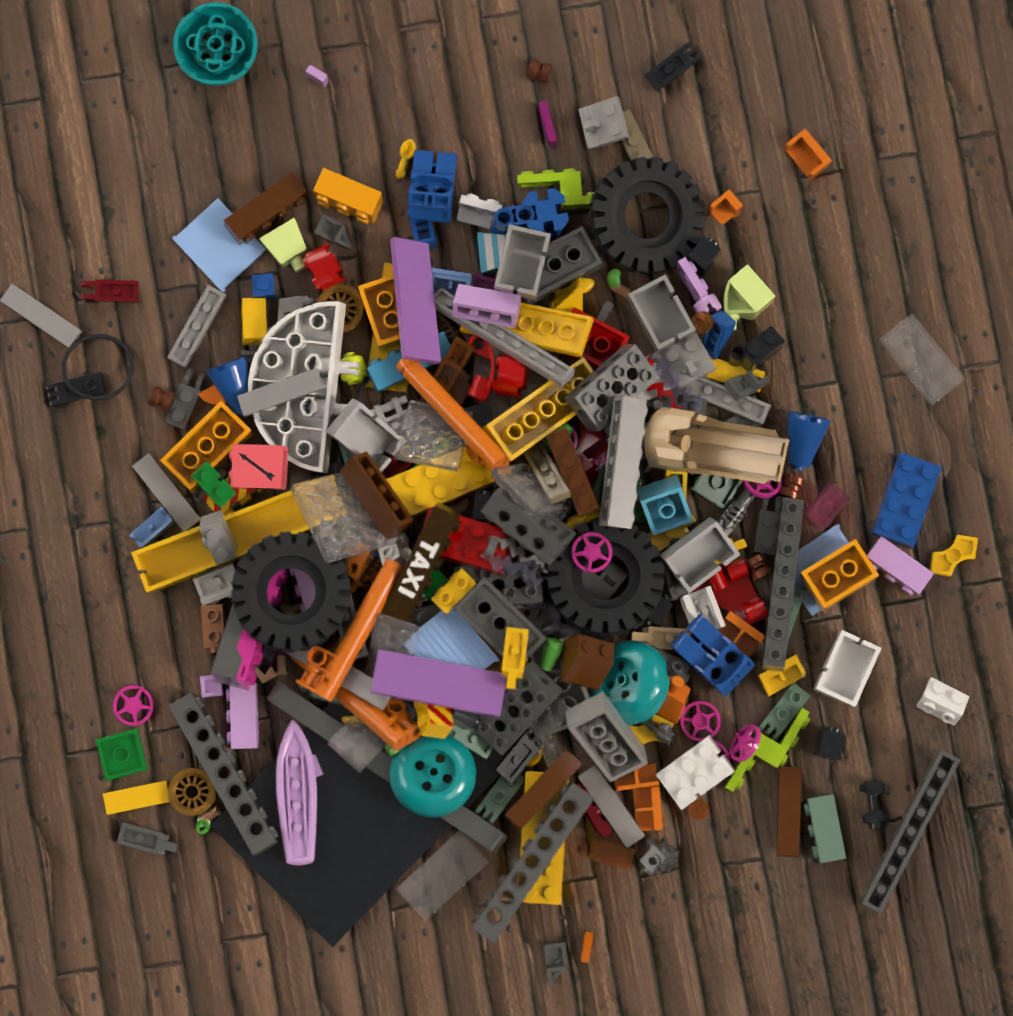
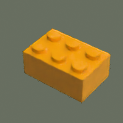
M326 168L322 169L313 189L315 199L320 206L336 208L339 214L347 217L350 214L357 217L356 220L365 225H368V222L374 225L384 202L382 192Z
M394 274L358 286L379 350L400 344Z
M856 539L805 569L799 575L821 612L866 586L879 576Z

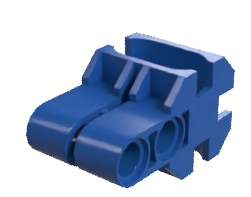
M415 150L411 185L409 188L408 219L450 223L457 153L438 152L437 164H433L434 151Z
M554 188L547 189V197L538 201L537 191L529 192L521 205L505 207L496 211L490 223L491 233L507 234L510 224L541 232L547 230V233L551 234L550 240L557 239L569 220L568 213L557 214L560 212V205L565 203L564 195Z
M698 614L686 627L689 633L698 641L695 642L683 631L670 647L691 665L692 669L700 677H703L715 691L722 696H727L755 664L707 619ZM701 645H703V646L709 651V653H707V652L701 647ZM728 652H733L735 656L734 661L728 664L725 656ZM717 667L720 670V676L717 679H713L711 671Z

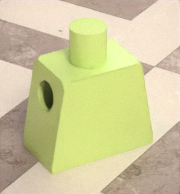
M294 218L260 238L263 246L282 268L291 264L296 273L306 268L302 257L308 251Z

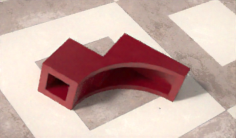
M579 419L581 439L576 451L591 483L599 475L595 470L598 466L594 459L608 450L606 440L609 437L603 429L601 431H588Z

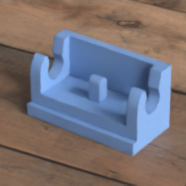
M431 268L434 293L441 287L455 296L458 284L474 285L475 278L472 274Z
M160 507L129 536L141 549L151 545L176 522Z

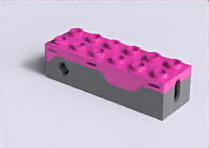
M286 569L276 573L268 584L267 596L273 608H275L276 604H280L282 598L280 589L282 584H286L288 578ZM233 605L211 673L216 682L249 691L250 685L254 686L257 678V673H255L256 666L260 665L263 659V653L261 652L263 643L254 640L244 630Z

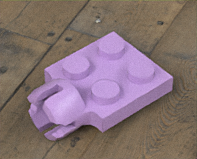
M686 257L679 260L675 270L696 302L693 306L702 320L707 319L709 310L717 313L722 308L721 303L714 294L708 295L706 291L708 286L702 278L699 279L696 275L697 269L691 260L688 262Z

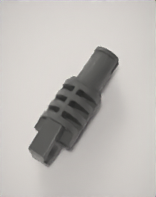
M746 488L736 501L734 500L730 503L717 520L727 536L746 515V508L755 498Z

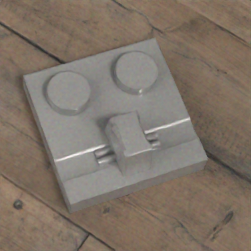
M616 96L578 109L589 150L629 138L619 97Z
M696 332L659 352L679 390L717 370Z

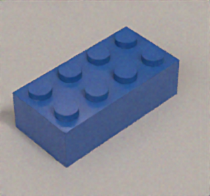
M901 452L896 458L870 535L878 538L882 536L894 544L908 549L913 548L942 467Z

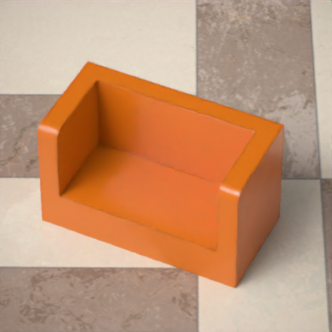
M806 128L785 144L784 150L809 180L816 177L832 162Z

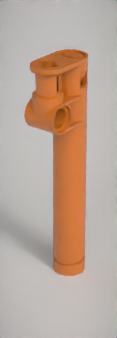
M400 359L396 369L465 442L466 453L476 465L480 464L483 468H486L490 472L493 481L501 479L509 470V457L419 362Z
M386 558L383 568L380 569L334 654L321 647L312 648L307 655L306 670L300 680L296 679V683L332 702L389 600L404 569L402 565ZM323 654V660L318 663V657Z
M291 657L304 671L306 670L305 664ZM340 686L334 697L394 751L402 749L421 735L417 722L411 718V714L405 710V703L399 699L389 700L384 710H381Z

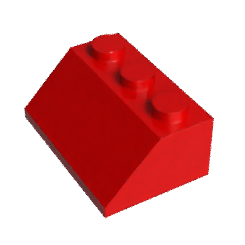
M575 307L571 311V313L590 316ZM593 317L594 321L582 357L586 359L590 367L595 371L619 348L627 344L630 336ZM561 354L574 362L581 359V357Z

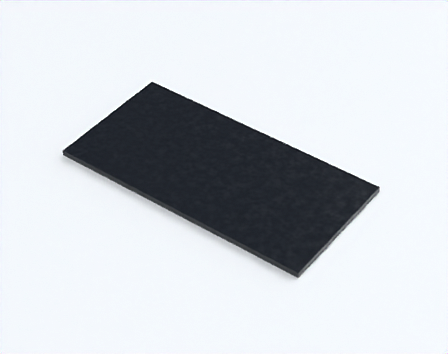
M430 602L429 604H426L424 607L434 604ZM494 621L495 627H496L497 629H502V628ZM415 626L411 628L410 635L417 631L420 627ZM400 632L391 640V642L399 641L401 637ZM377 656L361 671L372 679ZM530 656L528 657V664L531 662ZM399 699L405 703V710L417 722L418 716L414 707V701ZM329 703L323 710L325 713L385 752L386 743L366 725H347L341 721L342 716H355L344 705ZM547 709L532 723L534 730L530 736L535 731L541 733L551 723ZM306 727L303 733L309 743L312 755L316 754L323 775L316 777L317 823L314 861L301 866L286 863L277 806V758L247 788H252L258 798L255 802L258 807L262 806L267 813L268 818H266L269 826L273 825L279 835L276 839L279 843L254 856L227 809L210 826L303 919L334 947L452 824L441 817H423L406 809L397 800L388 781ZM492 748L487 759H482L471 752L476 767V781L469 799L463 806L468 808L499 776L493 769L510 748L503 755ZM421 761L416 762L415 768L422 770L424 763ZM430 770L429 773L432 776H436L438 772ZM444 775L443 782L446 784L451 783L452 777ZM249 804L244 805L241 809L243 816L250 815L252 811ZM260 823L253 825L252 832L254 835H259L262 832V825Z

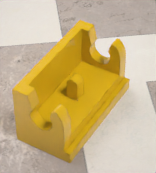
M242 298V345H260L267 334L266 298Z
M794 655L785 661L784 672L767 670L758 675L757 678L769 697L805 677L806 672L797 655Z

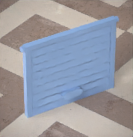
M217 198L177 236L174 235L172 239L224 293L226 291L225 288L257 260L266 249L256 238L247 244L242 243L238 245L224 226V219L232 213Z
M839 524L798 550L795 584L798 585L796 594L800 595L801 588H806L799 577L802 571L849 543L839 529ZM806 589L802 603L811 616H813L820 609Z
M454 608L448 614H445L443 611L439 612L403 641L410 652L416 657L483 670L487 669L494 662L500 661L473 627Z

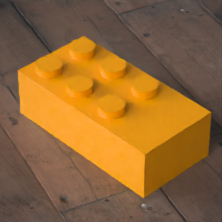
M220 401L160 461L193 494L199 486L190 475L205 461H208L217 470L229 458L233 444H244L253 435L252 430Z

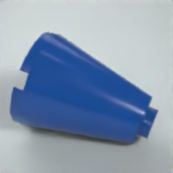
M246 356L206 371L231 411L236 415L239 414V417H243V413L237 396L248 392L249 368Z
M789 411L788 463L792 464V469L804 471L805 467H810L830 425L829 419Z

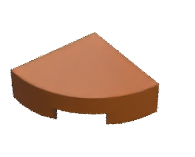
M214 385L199 393V396L209 404L217 405L220 401L226 404Z
M586 931L584 933L581 962L589 963L593 932Z

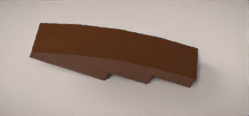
M459 337L454 339L433 376L449 394L475 349L473 345ZM421 397L413 412L415 416L429 424L433 423L438 414L423 397Z
M566 749L505 816L521 830L575 773L582 763Z
M779 766L777 856L799 857L801 767Z

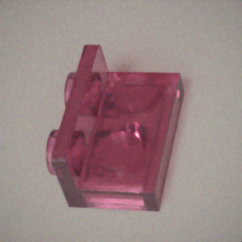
M830 481L803 514L811 521L813 527L823 531L830 526L833 518L846 507V503L850 498L834 482Z

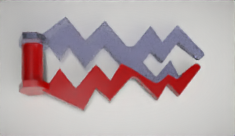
M650 353L647 358L649 364L652 366L656 362V371L662 369L660 380L672 379L671 389L664 390L665 382L650 385L647 391L657 389V396H670L671 408L682 410L685 409L687 403H677L678 395H684L683 401L695 400V411L698 412L701 395H690L692 387H679L680 372H669L671 359H660Z

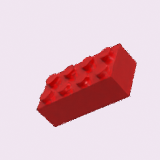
M429 507V510H428V513H427V516H426V519H425L424 526H425L426 521H427V519H428V517H429V515H430V513H431V511H432V509H433V508H431V507ZM461 516L459 519L462 521L457 533H452L450 537L452 544L447 552L443 551L440 559L501 576L509 553L508 546L500 551L499 544H497L493 557H488L485 555L490 541L488 537L494 536L500 539L513 538V536L505 534L501 527Z

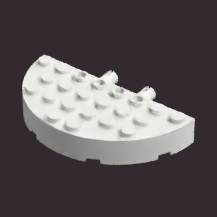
M336 301L319 302L299 308L277 322L263 338L262 344L255 353L248 378L249 392L318 368L325 389L254 413L253 416L256 426L269 445L288 447V460L299 467L328 473L332 437L326 433V430L334 422V417L338 416L347 406V404L336 403L338 375L342 373L357 376L359 373L357 369H350L351 367L359 368V362L341 361L340 359L346 304Z

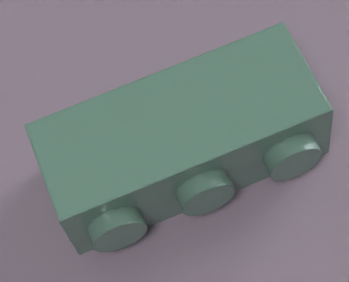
M828 794L805 799L806 804H803L804 814L806 817L809 816L810 825H807L810 838H813L815 845L811 847L813 858L817 859L818 863L846 859L834 795Z

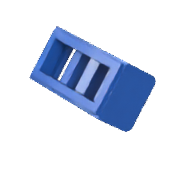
M409 219L413 240L428 243L429 250L436 249L437 243L432 221ZM426 222H427L426 225L415 226V225H417V224H422V223H426ZM429 231V233L420 234V235L417 234V233Z
M724 311L711 315L702 341L707 353L715 360L718 359L736 325V321Z

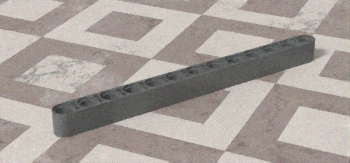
M277 681L266 697L268 701L390 783L391 756ZM424 782L422 784L423 790L429 791L431 784ZM465 806L460 807L449 815L441 817L495 854L498 853L508 838L505 833Z

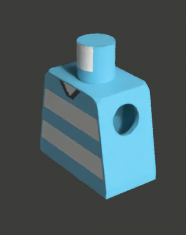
M477 233L481 275L486 276L498 272L507 234Z

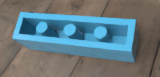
M444 332L438 334L441 361L451 347ZM399 349L387 354L388 358L382 361L378 358L368 363L370 367H367L366 371L377 393L406 380L396 369L397 363L402 359ZM419 362L426 370L438 365Z

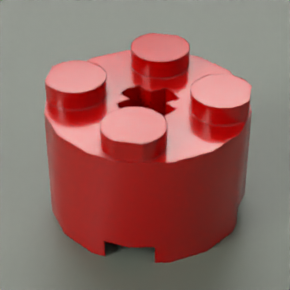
M328 243L306 253L305 258L302 259L307 271H312L314 275L311 279L316 289H322L323 291L347 280L344 275H340L343 269L336 255L327 250L331 248Z
M506 353L502 357L498 356L496 360L498 376L493 379L492 390H495L498 396L522 400L524 394H521V390H526L529 369L525 368L526 365Z

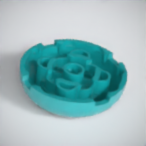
M207 3L194 8L185 18H182L174 34L173 47L178 64L190 78L208 86H224L239 80L250 70L257 55L258 40L252 22L241 10L225 3ZM210 33L212 36L207 41L204 40L203 36ZM225 35H232V40L230 42L224 41ZM216 45L221 46V47H218V49H214V47H215ZM204 53L210 55V59L202 60L201 57ZM228 54L231 56V59L223 61L222 57Z
M637 640L615 643L613 666L599 690L589 689L590 697L604 692L627 725L632 726L640 722L644 723L658 712L666 699L669 689L666 661L656 648L647 643ZM628 691L629 696L623 698V694Z
M448 734L445 739L420 735L415 741L403 747L394 755L390 764L389 778L394 795L406 809L423 817L436 818L449 815L466 803L475 786L476 767L469 749L461 741L453 738V736ZM442 754L445 757L444 762L438 763L435 759L436 755ZM416 762H423L424 768L417 770L415 768ZM434 768V770H437V775H430V769ZM450 775L452 777L451 783H444L443 776ZM424 782L431 784L429 791L423 790L422 784Z

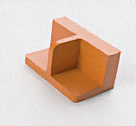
M729 189L709 206L707 215L709 217L713 215L719 224H725L731 218L734 219L740 214L743 204Z
M730 611L723 619L726 626L717 630L732 641L743 654L750 657L765 635Z
M656 763L644 765L614 780L615 790L620 791L659 785L658 777L656 776Z
M659 786L634 788L635 821L641 830H663Z

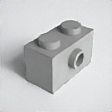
M222 511L202 516L199 527L203 535L202 542L204 547L210 550L216 565L236 558L238 545Z

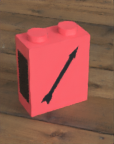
M233 444V449L230 450L229 454L230 462H232V471H229L228 481L232 488L286 490L288 447L281 445Z

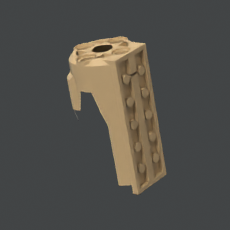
M661 407L657 410L644 427V453L649 466L652 468L675 472L687 468V471L680 472L716 475L762 484L769 480L781 482L789 439L779 438L775 430L722 422L700 415V413L699 415L695 414L697 412L669 407Z

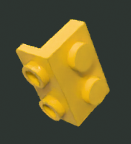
M463 569L455 572L450 577V581L444 587H440L431 599L445 614H448L477 585Z

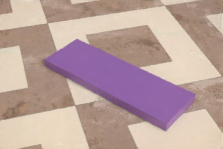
M393 237L390 239L402 359L438 364L441 362L429 244Z
M378 649L370 693L500 718L507 677L502 676V673Z

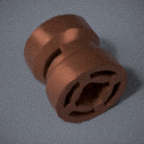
M532 58L526 78L531 80L538 79L541 83L547 84L552 64L547 62L543 64L538 59Z
M155 386L150 395L148 405L152 407L159 406L163 411L169 413L176 393L172 391L164 392L163 388Z
M786 474L784 486L780 488L778 494L785 498L799 499V491L804 487L806 481L797 476Z
M764 553L745 561L747 568H750L752 572L751 577L753 581L772 573L770 566L765 562L766 557Z

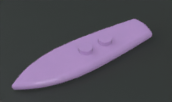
M292 719L284 733L278 752L276 794L286 863L301 866L314 861L317 823V782L314 759L309 743L296 720Z

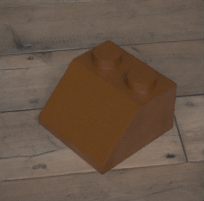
M583 635L564 639L561 681L599 690L613 666L614 644Z

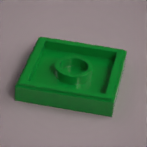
M138 728L95 739L106 781L148 770Z

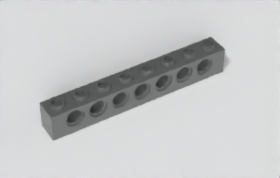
M783 497L762 668L764 670L784 672L804 507V500Z
M190 692L170 704L169 708L251 853L257 856L279 843L276 839L279 835L273 825H268L266 821L268 815L262 806L258 807L255 800L258 798L253 789H248L244 783L247 780L241 769H236L234 765L236 759L230 750L227 752L223 744L226 742L220 732L216 733L212 727L215 725V722L209 713L206 715L202 707L205 705L200 696H195ZM192 712L198 713V720L195 723H190L189 715ZM203 730H207L209 738L201 742L199 735ZM213 749H218L220 752L216 760H211L210 752ZM224 767L230 769V775L226 779H222L220 776V772ZM234 786H239L241 789L240 795L236 798L232 797L231 789ZM249 804L252 811L250 815L243 816L241 809L244 805ZM256 823L262 825V832L259 835H254L252 832V827Z
M942 749L936 751L858 903L882 914L961 759Z
M574 783L571 786L565 785L559 794L562 797L559 803L556 804L554 802L547 811L550 815L545 822L540 821L534 830L537 833L534 839L528 838L522 847V850L525 852L520 858L516 856L509 867L512 870L509 875L503 874L496 884L500 888L495 894L492 892L489 894L484 902L487 905L483 912L478 910L471 920L474 923L472 928L492 943L498 938L593 801L594 797ZM566 801H572L575 804L573 813L567 814L564 812L563 804ZM554 819H560L563 823L562 829L558 832L553 831L550 827V823ZM541 837L549 838V848L545 850L538 847V840ZM534 855L537 857L538 863L535 867L530 868L525 864L527 856ZM516 873L523 874L525 876L524 884L520 886L515 885L512 881L513 876ZM504 891L510 892L513 896L512 901L508 904L500 900V895ZM492 909L500 913L499 920L495 922L490 921L487 917L488 912Z

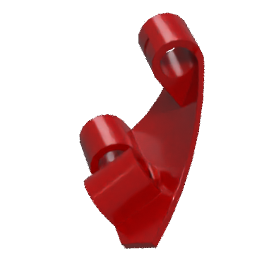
M474 335L470 338L469 344L473 345L475 341L480 340L485 345L480 350L474 349L472 354L491 362V375L489 379L476 375L467 395L478 403H484L489 399L492 391L494 358L489 342Z
M742 557L730 562L726 566L719 565L721 567L720 571L693 590L698 591L711 586L718 606L728 612L731 611L748 624H753L769 617L763 601L757 596L748 576L747 566Z

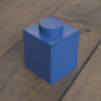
M273 273L252 275L254 298L277 299Z

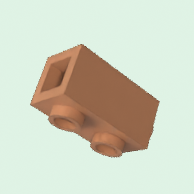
M223 604L201 606L204 649L209 650V653H217L226 627L225 606Z

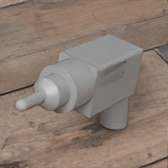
M308 296L279 299L277 322L284 318L286 314H290L299 308L313 305L315 302H318V299Z

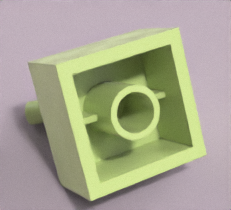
M748 264L728 280L723 293L724 312L736 321L733 331H736L739 318L753 320L770 306L775 298L772 291Z

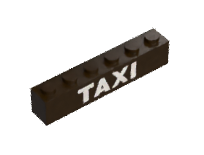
M439 502L434 505L378 621L401 633L406 628L410 629L415 620V617L412 615L415 609H420L424 598L421 596L424 590L428 591L434 580L431 576L434 570H439L443 562L440 559L443 551L447 552L452 544L450 537L453 532L457 533L462 523L459 520L461 517L460 513Z

